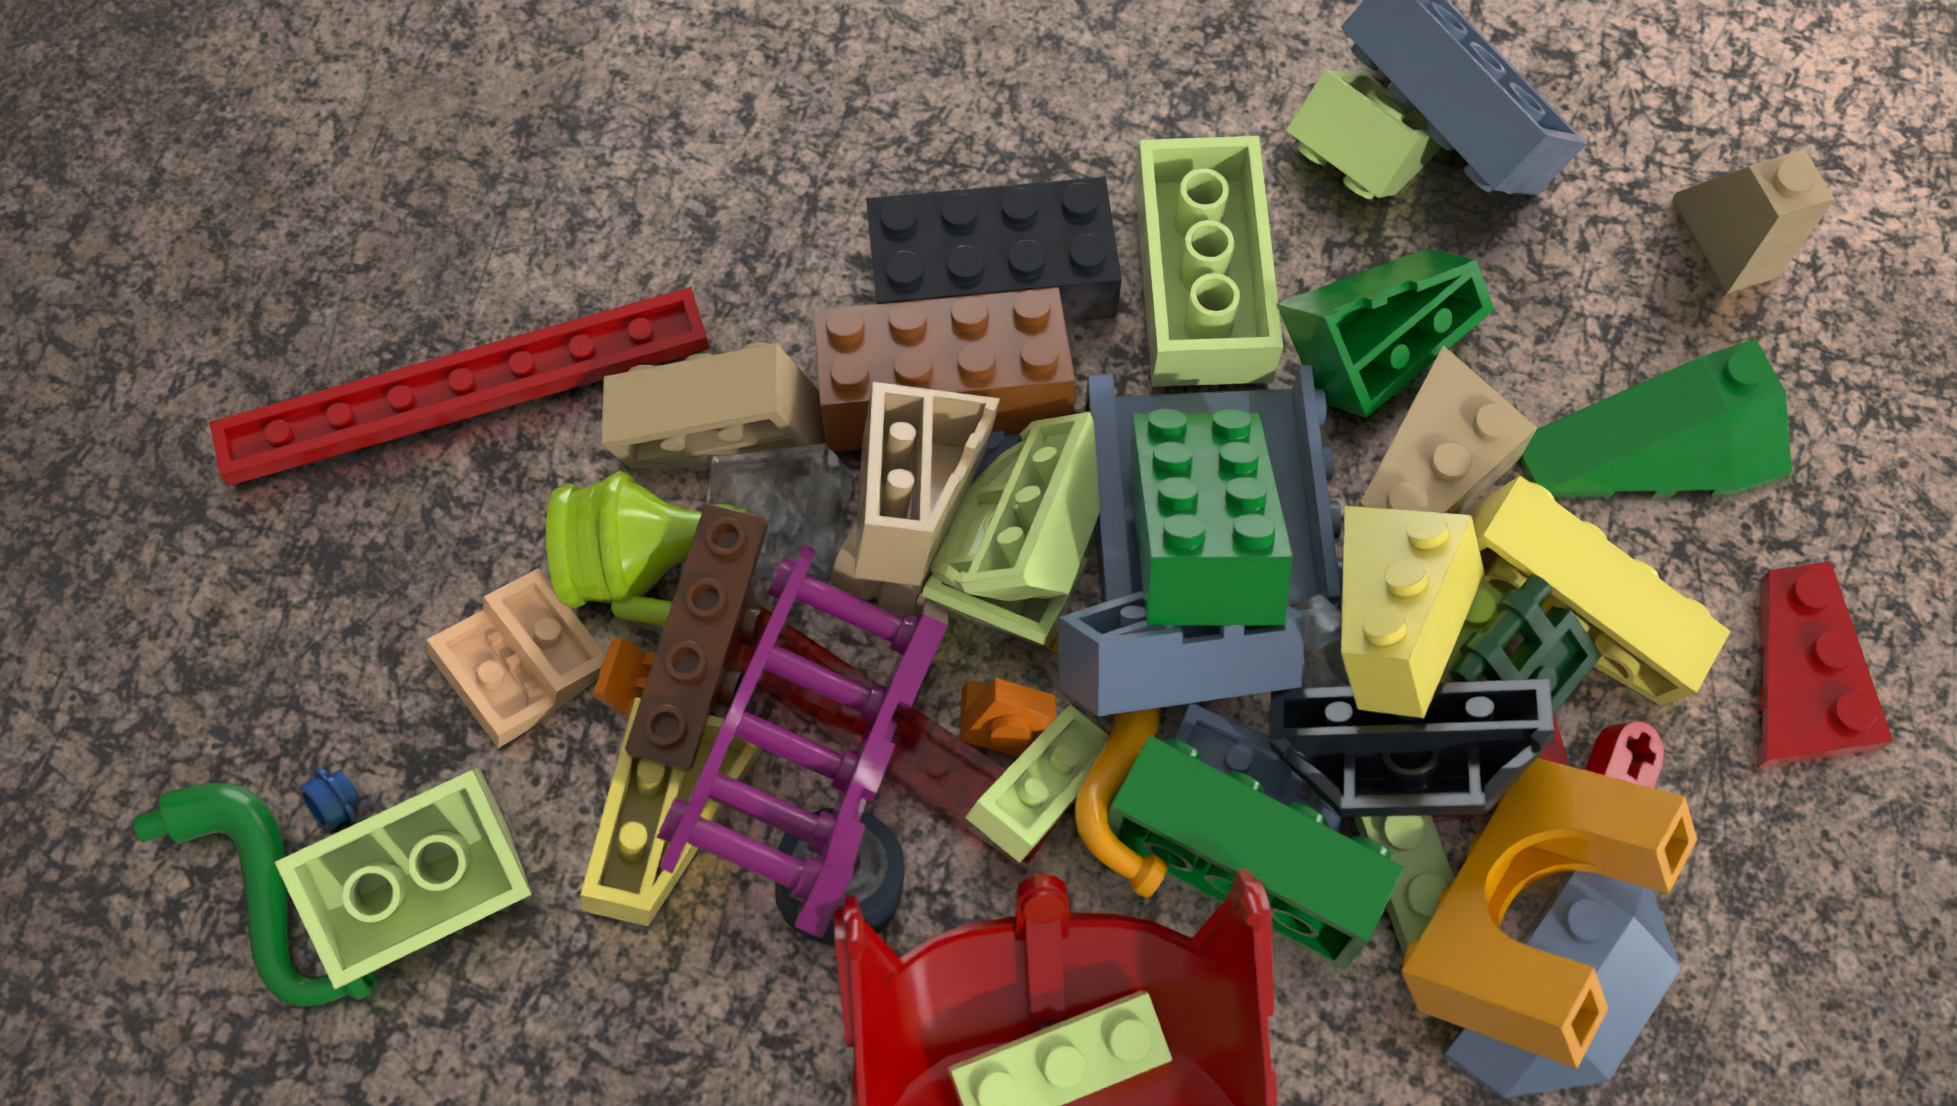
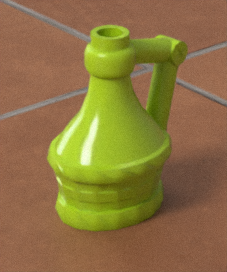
M620 470L605 480L582 488L569 483L557 487L552 491L548 502L546 550L552 585L559 602L572 608L580 607L588 601L610 603L612 612L617 618L665 627L672 602L643 596L654 588L671 568L687 559L702 512L685 510L664 502L647 488L634 482V479L628 473ZM730 504L716 505L751 514L749 508L736 509V507Z

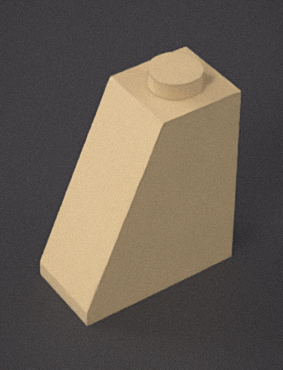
M1805 149L1751 165L1676 192L1672 198L1726 294L1780 277L1835 200Z

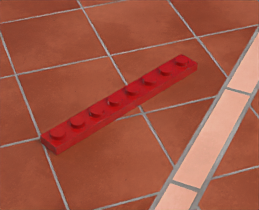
M692 288L681 289L210 421L219 473L228 486L600 381L604 379V376L625 373L638 365H656L709 350L710 347Z

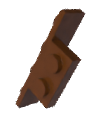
M712 504L704 506L625 746V750L630 757L683 771H690L694 766L709 715L724 718L726 708L730 707L745 674L744 669H739L746 645L752 647L756 645L764 620V609L758 607L759 604L751 585L768 530V524L764 517Z

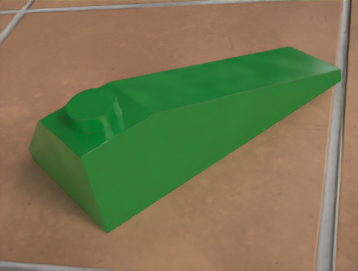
M1756 339L1749 340L1695 358L1538 428L1520 457L1519 462L1529 482L1546 488L1553 497H1611L1615 491H1653V496H1674L1677 491L1710 490L1711 495H1734L1788 477L1792 472L1786 391Z

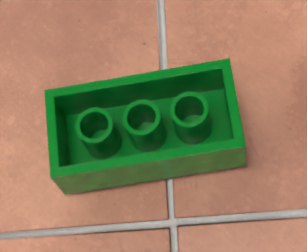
M1158 409L1151 413H1133L1129 479L1147 625H1285L1293 556L1260 414L1246 413L1238 409H1222L1216 413H1182L1174 409Z
M1149 735L1111 805L1108 822L1114 835L1123 844L1142 857L1154 854L1168 863L1166 876L1219 904H1222L1228 897L1237 870L1248 869L1255 879H1260L1263 882L1271 909L1272 932L1345 970L1369 942L1404 866L1390 860L1391 853L1376 841L1357 835L1350 839L1327 827V820L1314 809L1299 803H1290L1289 806H1286L1263 794V786L1252 777L1234 770H1228L1224 774L1201 762V754L1190 745L1173 738H1167L1163 742Z

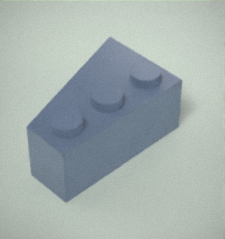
M1143 591L1059 617V689L1095 715L1104 716L1302 687L1306 615L1287 605L1285 625H1147Z

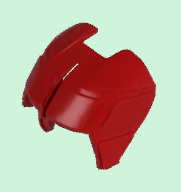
M1248 869L1237 870L1228 897L1193 938L1151 920L1109 913H1070L1068 891L1064 881L1055 875L1048 874L1028 877L1018 885L1015 892V916L969 923L934 935L900 958L865 922L857 896H845L844 907L836 908L834 912L835 949L847 1048L853 1047L854 1051L851 1106H960L947 1067L1040 1031L1041 1023L1054 1022L1055 1025L1140 990L1149 993L1172 1061L1061 1106H1277V1076L1271 1058L1268 1017H1273L1271 909L1263 882L1260 879H1255Z

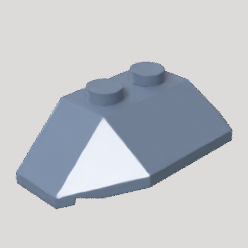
M1566 872L1519 942L1594 967L1608 1006V1011L1577 1069L1461 1027L1442 1056L1500 1099L1609 1081L1681 969L1652 889L1592 872Z

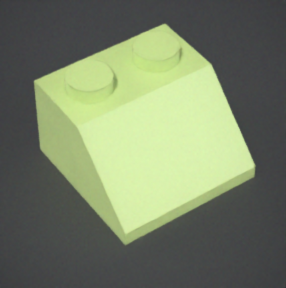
M1324 70L1286 129L1288 133L1301 141L1297 148L1303 155L1322 166H1326L1330 162L1346 174L1343 179L1344 184L1355 193L1367 199H1372L1374 195L1378 198L1396 195L1442 148L1427 133L1425 127L1430 122L1418 109L1410 110L1403 106L1391 95L1387 87L1363 70Z

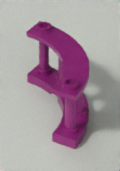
M803 544L796 562L786 557L782 558L767 591V594L778 598V601L719 729L688 802L674 797L656 838L669 843L659 868L672 874L688 843L791 888L790 896L801 901L795 927L822 938L852 877L855 859L865 825L859 822L867 800L872 802L877 794L895 744L891 743V739L898 724L892 722L891 718L897 704L907 709L912 706L934 654L948 627L949 609L924 599L917 616L905 612L903 617L897 616L807 575L806 573L816 549ZM794 599L890 641L889 649L898 652L899 655L885 686L874 682L871 687H868L775 645L774 643ZM764 669L860 712L858 719L868 723V726L857 752L846 749L841 754L744 711L762 670ZM733 736L832 779L830 787L841 791L832 814L822 810L820 815L817 816L719 773L718 770ZM708 798L806 841L805 849L817 854L816 858L807 856L805 861H801L701 817L700 813L706 799Z

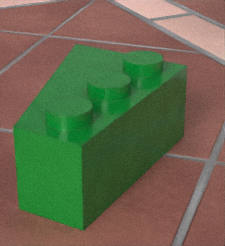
M1426 248L1276 304L1302 365H1312L1314 388L1324 389L1326 405L1365 418L1436 360L1443 345L1449 349L1494 311L1477 260Z

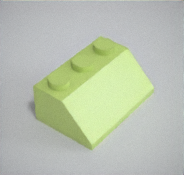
M479 766L275 862L334 989L532 894L508 826Z

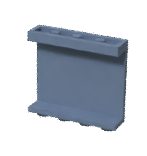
M1312 365L1299 366L1292 389L1115 397L1113 374L1088 375L1085 412H1090L1095 429L1100 513L1095 524L1101 604L1143 591L1129 479L1133 413H1151L1158 409H1174L1182 413H1216L1222 409H1238L1246 413L1260 414L1293 556L1288 606L1306 615L1305 621L1331 620L1343 593V559H1337L1334 538H1339L1341 534V510L1337 500L1329 501L1327 481H1331L1333 478L1334 458L1331 444H1322L1319 425L1325 424L1326 397L1323 388H1314Z

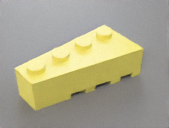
M1522 476L1513 479L1462 513V515H1472L1484 569L1483 578L1503 596L1510 589L1518 590L1530 575H1537L1543 578L1551 586L1552 592L1540 605V608L1544 614L1552 606L1570 609L1602 654V657L1593 667L1660 706L1698 692L1731 632L1712 618L1709 610L1704 605L1682 596L1662 581L1658 573L1650 565L1640 560L1632 559L1608 541L1600 528L1592 523L1578 519L1555 502L1553 495L1546 488L1539 484L1528 482Z

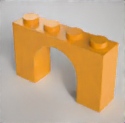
M1537 758L1498 800V807L1484 831L1477 832L1469 845L1467 860L1453 884L1446 885L1441 891L1436 904V913L1421 938L1415 939L1406 951L1401 973L1418 1010L1577 1069L1608 1011L1595 969L1592 966L1513 940L1501 931L1504 915L1513 900L1524 889L1543 878L1564 872L1584 871L1597 873L1669 894L1697 841L1686 797Z

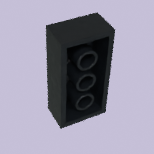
M1106 176L866 198L876 304L1059 287L1065 322L1117 317L1122 277Z

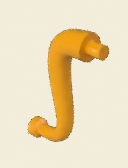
M1059 632L1050 646V649L1058 654ZM1160 708L1115 714L1114 725L1109 738L1088 771L1078 792L1075 804V821L1078 833L1085 846L1106 866L1130 879L1132 890L1146 899L1151 897L1158 889L1166 874L1168 863L1154 854L1142 857L1123 844L1111 831L1108 822V810L1149 735L1155 737L1159 728Z

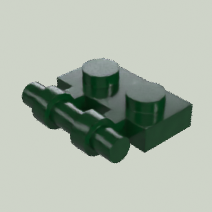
M1530 575L1518 590L1510 589L1496 605L1498 614L1483 632H1473L1460 647L1462 656L1449 670V675L1455 682H1476L1482 674L1487 681L1549 679L1554 715L1602 657V654L1570 609L1552 606L1544 614L1540 605L1550 595L1552 588L1543 578L1537 575ZM1519 631L1524 640L1508 657L1503 649Z

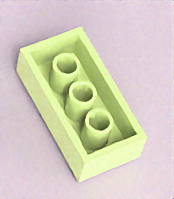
M1259 136L1139 140L1134 185L1151 386L1273 383L1283 350L1280 314L1276 305L1278 297Z

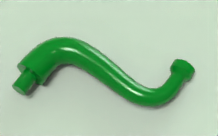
M231 783L201 784L162 793L159 801L160 809L134 818L135 832L143 843L168 834L177 844L213 833H224L233 840L238 853L244 883L252 959L260 979L277 999L290 1005L309 1007L325 1004L346 995L359 1000L375 993L376 985L373 972L334 989L328 974L308 977L301 975L293 967L288 951L287 887L275 864L276 861L285 857L281 830L271 809L258 795L248 788Z

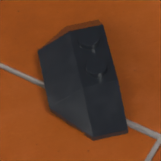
M1549 679L1438 683L1424 718L1358 710L1351 686L1293 688L1271 692L1270 749L1340 817L1487 814L1554 741V721Z

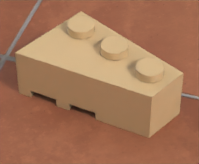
M750 343L745 345L742 350L716 355L694 354L688 356L684 361L660 366L638 365L625 373L604 376L601 444L630 469L709 467V455L747 454V465H767V454L805 453L806 464L825 463V436L820 406V393L777 343Z
M1443 345L1358 507L1461 514L1519 461L1537 427Z
M879 382L872 383L862 436L854 578L921 586L987 452L1000 398Z

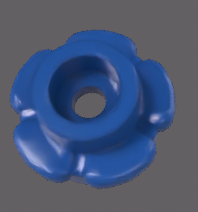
M314 769L313 775L315 777L299 787L301 798L312 816L328 832L343 822L350 825L354 823L356 818L353 808L359 805L361 800L353 784L340 770L328 776L324 769Z

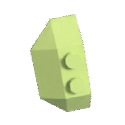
M1090 412L1032 421L1019 434L1022 441L1000 454L970 485L930 568L936 579L966 594L1006 601L1029 598L1049 599L1057 595L1069 594L1100 513L1095 429Z

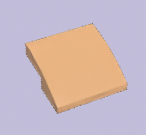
M539 568L484 596L482 611L426 639V653L497 748L539 724L599 678V672L606 657V653L570 607L559 602L552 584Z

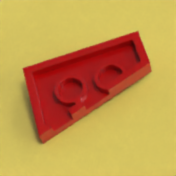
M1831 561L1769 570L1760 580L1759 650L1764 653L1763 686L1758 690V713H1762L1763 718L1762 743L1757 746V768L1885 748L1893 742Z

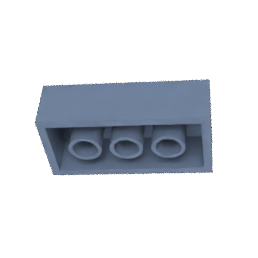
M1363 0L1341 26L1344 32L1355 42L1350 49L1357 59L1374 71L1379 68L1392 81L1387 87L1391 95L1410 110L1417 108L1430 122L1425 127L1427 133L1446 150L1452 151L1455 148L1468 162L1464 167L1465 173L1476 185L1487 192L1494 190L1503 191L1510 195L1513 193L1538 195L1588 144L1449 0Z

